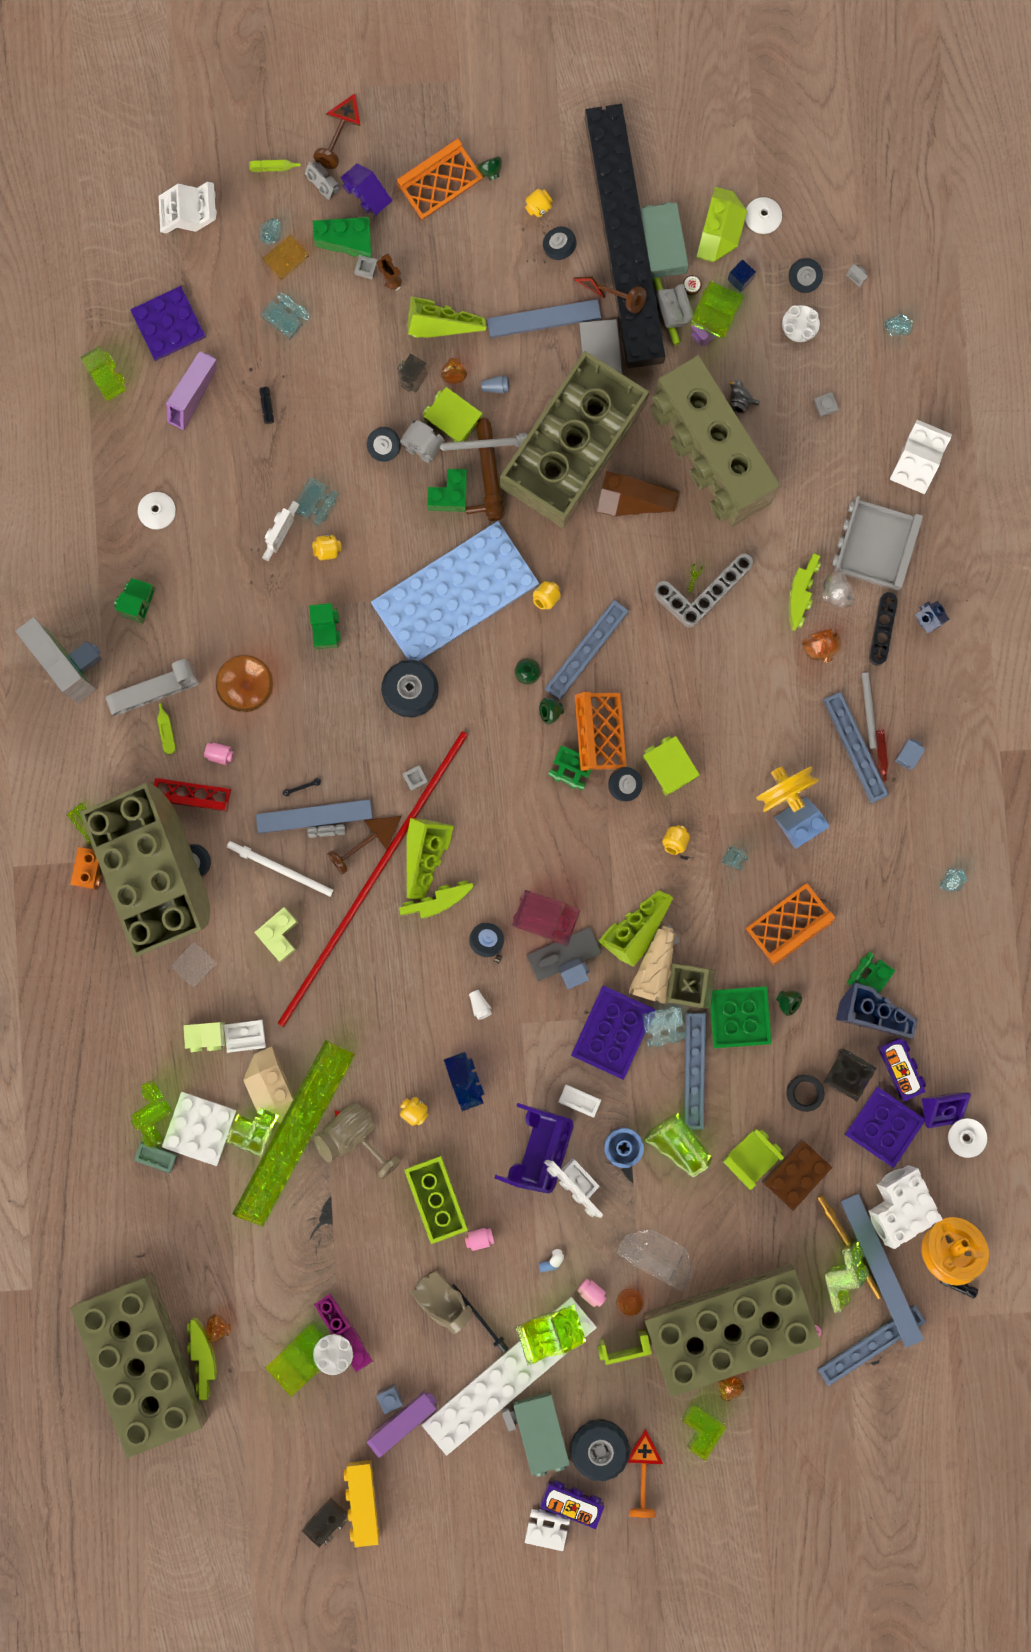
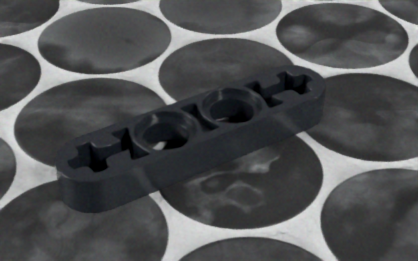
M891 592L884 593L878 603L869 653V660L875 666L882 665L888 657L897 607V597ZM890 597V601H893V603L889 605L888 611H881V608L883 610L886 608V602L883 600ZM887 615L890 618L889 624H882L880 616ZM877 634H885L887 637L886 642L879 643L876 639ZM874 646L885 647V649L882 648L880 650V656H883V658L879 661H876V657H873L878 652V648Z

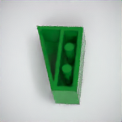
M369 217L312 220L315 247L346 253L353 257L363 255L372 258Z

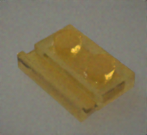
M290 234L264 256L263 261L282 280L309 257V254Z

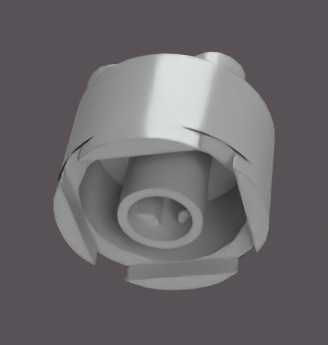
M413 420L402 436L400 443L406 447L405 450L410 454L415 455L417 453L424 462L429 464L445 440L440 434L435 436V433L432 432L433 429L418 420Z

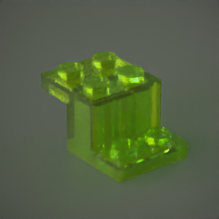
M710 281L707 289L705 288L690 324L725 339L744 296Z
M154 1080L141 1085L143 1097L146 1101L150 1100L151 1103L131 1115L133 1118L131 1122L134 1128L141 1131L143 1134L141 1138L147 1147L150 1146L151 1149L164 1142L155 1125L174 1113Z
M858 1241L849 1243L842 1250L845 1264L832 1266L824 1274L834 1313L841 1312L850 1303L851 1295L849 1290L860 1288L867 1281V1277H869L867 1266H864L862 1260L864 1258L863 1249L859 1246Z
M574 1304L555 1312L540 1314L516 1326L527 1365L535 1364L547 1357L563 1355L586 1343Z
M313 1323L308 1325L282 1349L280 1354L265 1366V1369L290 1397L320 1371L314 1362L313 1353L316 1344L324 1336Z

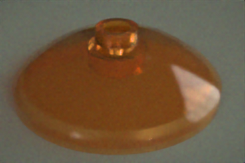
M239 655L226 661L218 671L216 691L220 700L228 708L237 712H252L261 708L269 700L273 691V677L268 666L260 659L250 655ZM244 683H249L248 689L243 688Z

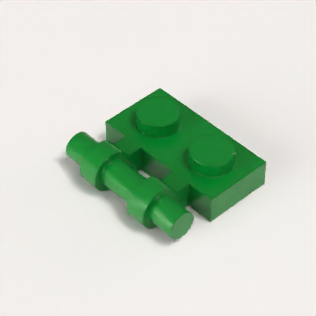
M561 745L553 764L560 766L559 770L550 769L548 776L555 778L554 780L557 782L562 781L569 784L573 789L578 788L583 791L586 784L579 781L581 776L589 778L592 770L581 771L579 753ZM565 769L576 773L574 778L563 774Z
M868 952L865 957L860 959L859 966L855 971L851 972L850 978L846 983L851 986L853 983L859 982L862 985L874 988L877 993H880L896 970L880 959L874 965L871 961L875 955ZM868 968L871 971L864 979L861 975Z

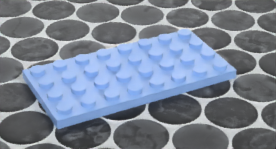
M499 521L371 601V604L406 658L420 662L537 587L539 582Z

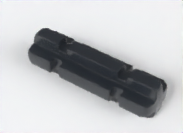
M269 387L259 388L262 413L264 414L263 420L265 424L274 423V416L272 414L271 398L269 397L270 389Z
M940 1280L941 1284L947 1287L950 1286L951 1289L964 1295L966 1294L973 1299L978 1294V1289L973 1286L969 1287L968 1284L950 1285Z

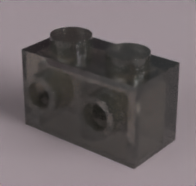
M411 353L406 361H401L397 369L401 387L408 392L412 390L416 393L428 375L427 363Z
M330 1497L307 1522L302 1532L320 1548L322 1544L327 1545L334 1537L332 1533L336 1529L341 1530L347 1523L345 1519L348 1513Z

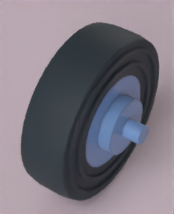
M481 923L472 930L469 943L477 955L493 957L501 951L504 945V935L498 926L492 923Z

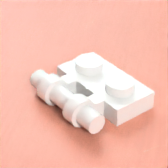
M531 1509L530 1517L537 1518V1522H528L525 1543L563 1551L567 1530L561 1529L560 1526L561 1524L569 1525L570 1519L558 1514L545 1512L544 1509ZM543 1521L555 1522L554 1527L543 1525Z

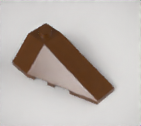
M606 471L597 513L618 517L631 514L674 512L679 493L626 475Z

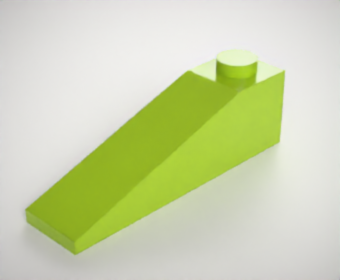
M410 297L407 322L408 335L416 338H428L486 330V321L483 317L465 311L457 313L451 309L452 307L445 305V308L434 305L435 301Z
M410 818L407 832V898L422 899L425 897L434 879L433 873L435 868L440 866L442 862L440 858L444 850H447L450 845L454 826L426 819Z
M658 890L640 904V908L632 914L630 912L625 915L626 918L619 924L614 923L598 941L619 960L634 967L646 953L673 897Z

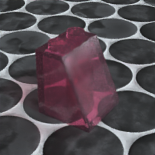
M525 890L520 898L517 913L513 917L512 926L568 946L580 910L564 902Z

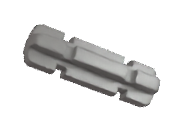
M343 824L308 828V836L310 838L335 836V834L345 835L346 833L345 825Z

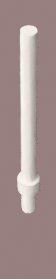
M229 841L227 848L239 853L241 857L245 859L250 858L331 897L334 891L251 851L252 849L247 846L242 847L232 841Z

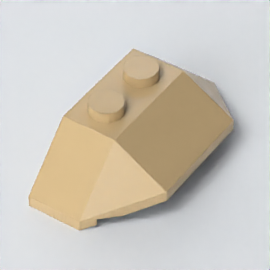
M271 1046L255 1053L243 1081L258 1115L283 1125L302 1118L303 1115L273 1047Z

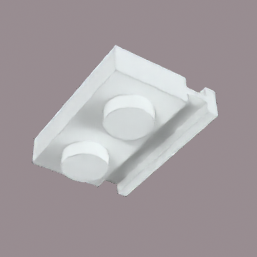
M263 1020L224 1025L227 1053L266 1048Z

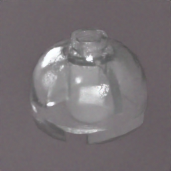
M841 569L828 575L824 580V591L821 592L824 601H829L836 608H846L856 604L853 590L850 584L844 580L847 577Z

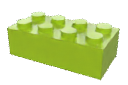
M442 1155L404 1169L431 1244L468 1231L467 1223Z

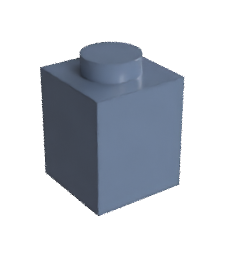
M88 641L69 654L82 672H86L102 660L99 655L101 653L100 649L95 643L91 645Z
M908 739L894 761L911 771L915 768L925 748L921 747L922 743L919 741Z
M579 958L558 967L567 989H571L589 980L587 976L590 973L585 962L581 963Z
M396 1384L377 1392L376 1397L384 1414L403 1406L404 1401Z

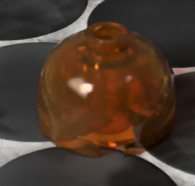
M832 629L822 630L811 634L812 639L807 641L804 638L801 641L806 655L810 659L822 661V663L833 660V656L838 653L841 646L837 629L832 632Z

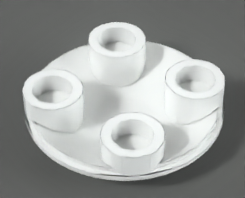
M804 305L790 307L782 320V329L785 335L795 342L811 340L817 334L820 326L818 313Z
M327 1335L321 1338L314 1348V1362L318 1369L325 1374H340L352 1362V1347L349 1341L340 1335Z

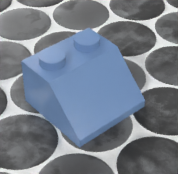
M807 797L802 799L805 804L803 808L793 812L791 807L774 817L794 849L830 827L819 809Z

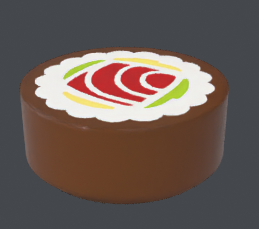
M689 275L684 279L683 285L688 295L699 293L702 282L698 276Z

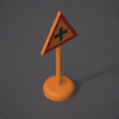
M645 1429L631 1451L627 1462L642 1463L640 1508H631L629 1516L656 1518V1511L654 1509L645 1508L646 1464H663Z

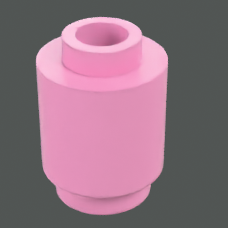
M213 742L212 744H207L204 758H208V761L227 765L228 762H232L234 752L231 751L232 748Z
M481 1228L467 1232L468 1236L465 1237L466 1246L471 1248L472 1251L487 1248L494 1244L491 1228Z
M587 1278L577 1289L580 1293L579 1296L593 1307L596 1305L600 1307L606 1300L604 1296L606 1292L595 1282L589 1281Z

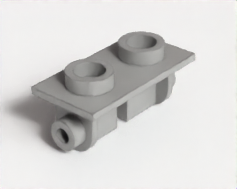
M308 162L304 174L329 201L333 192L336 194L340 191L339 184L332 176L325 178L328 172L320 162Z

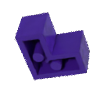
M358 163L341 177L344 183L343 188L348 194L352 193L357 199L361 200L362 203L360 205L366 213L370 212L377 215L392 202V199L374 172Z

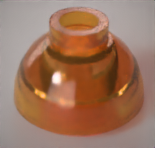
M456 358L449 359L441 370V378L450 384L460 383L467 377L465 366Z
M625 1289L618 1295L616 1303L618 1310L622 1314L635 1316L642 1310L644 1300L637 1290Z
M213 1314L208 1319L206 1326L208 1341L216 1342L225 1336H229L231 1325L227 1324L221 1316Z
M735 1376L718 1381L720 1397L725 1401L737 1398L745 1389L743 1382Z

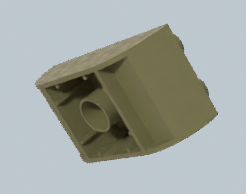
M150 783L142 784L80 812L134 958L200 931L208 925L210 904L205 885L180 819L170 801L156 786Z

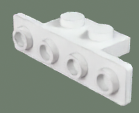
M571 1159L562 1170L553 1161L546 1160L544 1162L548 1166L547 1171L552 1176H557L561 1180L559 1182L560 1185L573 1193V1199L586 1207L584 1210L588 1215L598 1218L603 1216L589 1200L591 1195L600 1186L575 1159Z

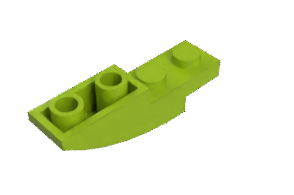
M815 553L811 556L805 570L800 567L797 569L790 589L788 612L791 630L793 631L797 627H802L806 618L803 616L805 609L809 611L813 602L810 599L812 593L806 591V589L810 590L814 581L811 579L813 572L817 573L821 565L818 562L820 556Z
M462 881L452 888L449 885L438 887L439 891H435L436 899L434 900L432 897H426L421 899V903L414 904V901L402 903L403 907H399L400 915L420 912L421 919L439 914L467 896L474 888L473 883L469 884L468 881Z
M196 1317L192 1318L190 1323L187 1324V1334L191 1335V1343H188L187 1352L188 1355H191V1360H199V1363H196V1375H199V1382L196 1383V1395H199V1400H208L210 1397V1380L217 1378V1364L210 1338Z

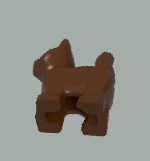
M386 254L376 262V266L386 280L384 286L396 291L401 287L402 280L399 276L401 272L398 267H394L390 255Z

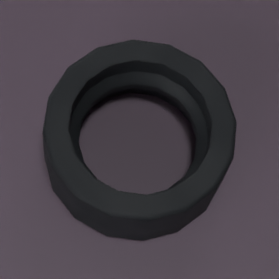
M799 1075L788 1084L786 1095L792 1107L799 1111L809 1112L820 1107L824 1100L825 1092L823 1085L817 1078L810 1075ZM810 1082L816 1088L817 1095L811 1104H800L795 1099L794 1090L799 1083Z

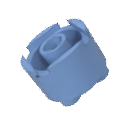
M626 1127L616 1128L605 1138L604 1153L613 1165L620 1168H628L635 1165L642 1158L644 1145L642 1139L634 1130ZM623 1142L629 1147L628 1150H624V1153L618 1148L619 1145H623Z

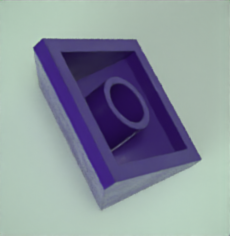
M957 1092L921 1098L926 1127L934 1128L950 1125L963 1119L971 1094L969 1092Z

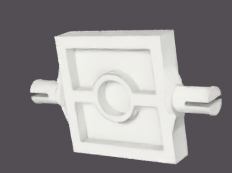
M292 501L288 510L283 508L282 512L277 513L274 519V527L270 528L265 535L267 549L262 557L264 560L269 561L273 552L277 553L294 522L293 517L299 507L298 503Z

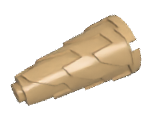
M662 926V929L657 930L628 993L666 1004L675 933H672V928Z

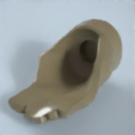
M352 1103L342 1110L326 1125L322 1134L318 1132L314 1136L315 1146L320 1156L330 1163L337 1156H343L352 1152L376 1128L373 1118L370 1117L371 1113L357 1103Z
M437 1271L422 1277L418 1281V1285L415 1286V1290L411 1292L421 1308L439 1325L447 1327L452 1334L459 1332L471 1318L472 1309L469 1305L465 1306L461 1293L453 1289Z

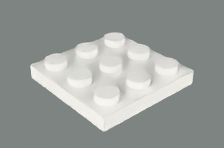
M181 1092L162 1148L218 1166L237 1110Z

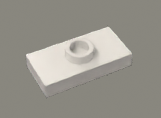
M565 1085L558 1102L594 1118L601 1099Z

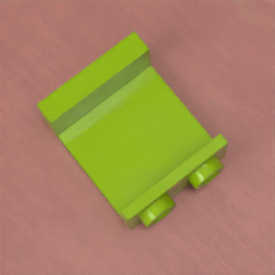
M447 387L436 394L434 398L436 401L432 406L428 405L423 412L425 423H432L454 439V442L466 441L476 428L477 421L483 419V413Z
M676 736L664 738L660 741V746L656 748L654 745L649 747L642 756L663 788L662 792L665 797L700 776Z
M754 1129L722 1160L749 1190L756 1186L755 1183L779 1159L781 1161L784 1159L781 1155L783 1152L776 1143L772 1145L768 1141L770 1137L762 1129L760 1131Z
M637 1330L641 1346L607 1354L604 1339H600L601 1345L597 1346L600 1360H604L605 1364L609 1365L651 1355L652 1352L646 1330Z

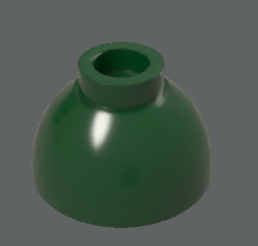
M497 156L477 165L478 171L483 176L488 177L489 180L500 177L501 157Z
M524 658L516 664L514 672L519 682L529 685L535 683L540 678L541 668L534 659Z
M543 698L539 705L541 719L547 725L556 722L560 715L564 713L562 703H558L551 698Z
M781 991L778 994L776 1000L779 1002V1007L783 1014L791 1016L798 1010L802 1002V994L800 992Z

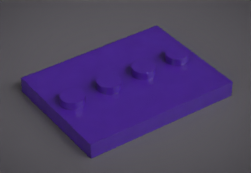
M602 985L571 1056L624 1080L656 1009Z

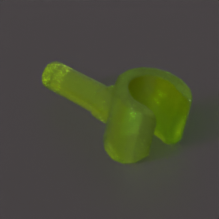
M695 564L692 565L690 570L692 576L688 591L691 592L697 577L701 575L703 570L701 566L699 572L694 571Z

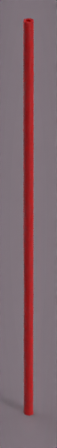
M461 731L277 1023L280 1026L284 1027L399 846L408 831L410 818L416 819L468 736L465 732Z

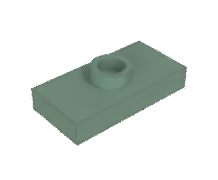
M140 1142L134 1161L170 1174L178 1155Z

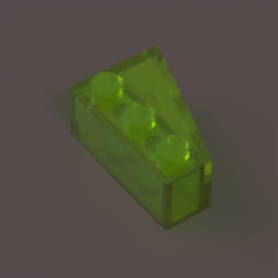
M679 1113L649 1130L643 1140L645 1143H650L658 1149L660 1154H665L672 1159L675 1165L692 1177L708 1169L713 1159Z

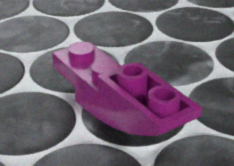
M331 1294L314 1304L330 1333L340 1335L349 1341L353 1350L351 1365L355 1372H359L374 1362L357 1331Z

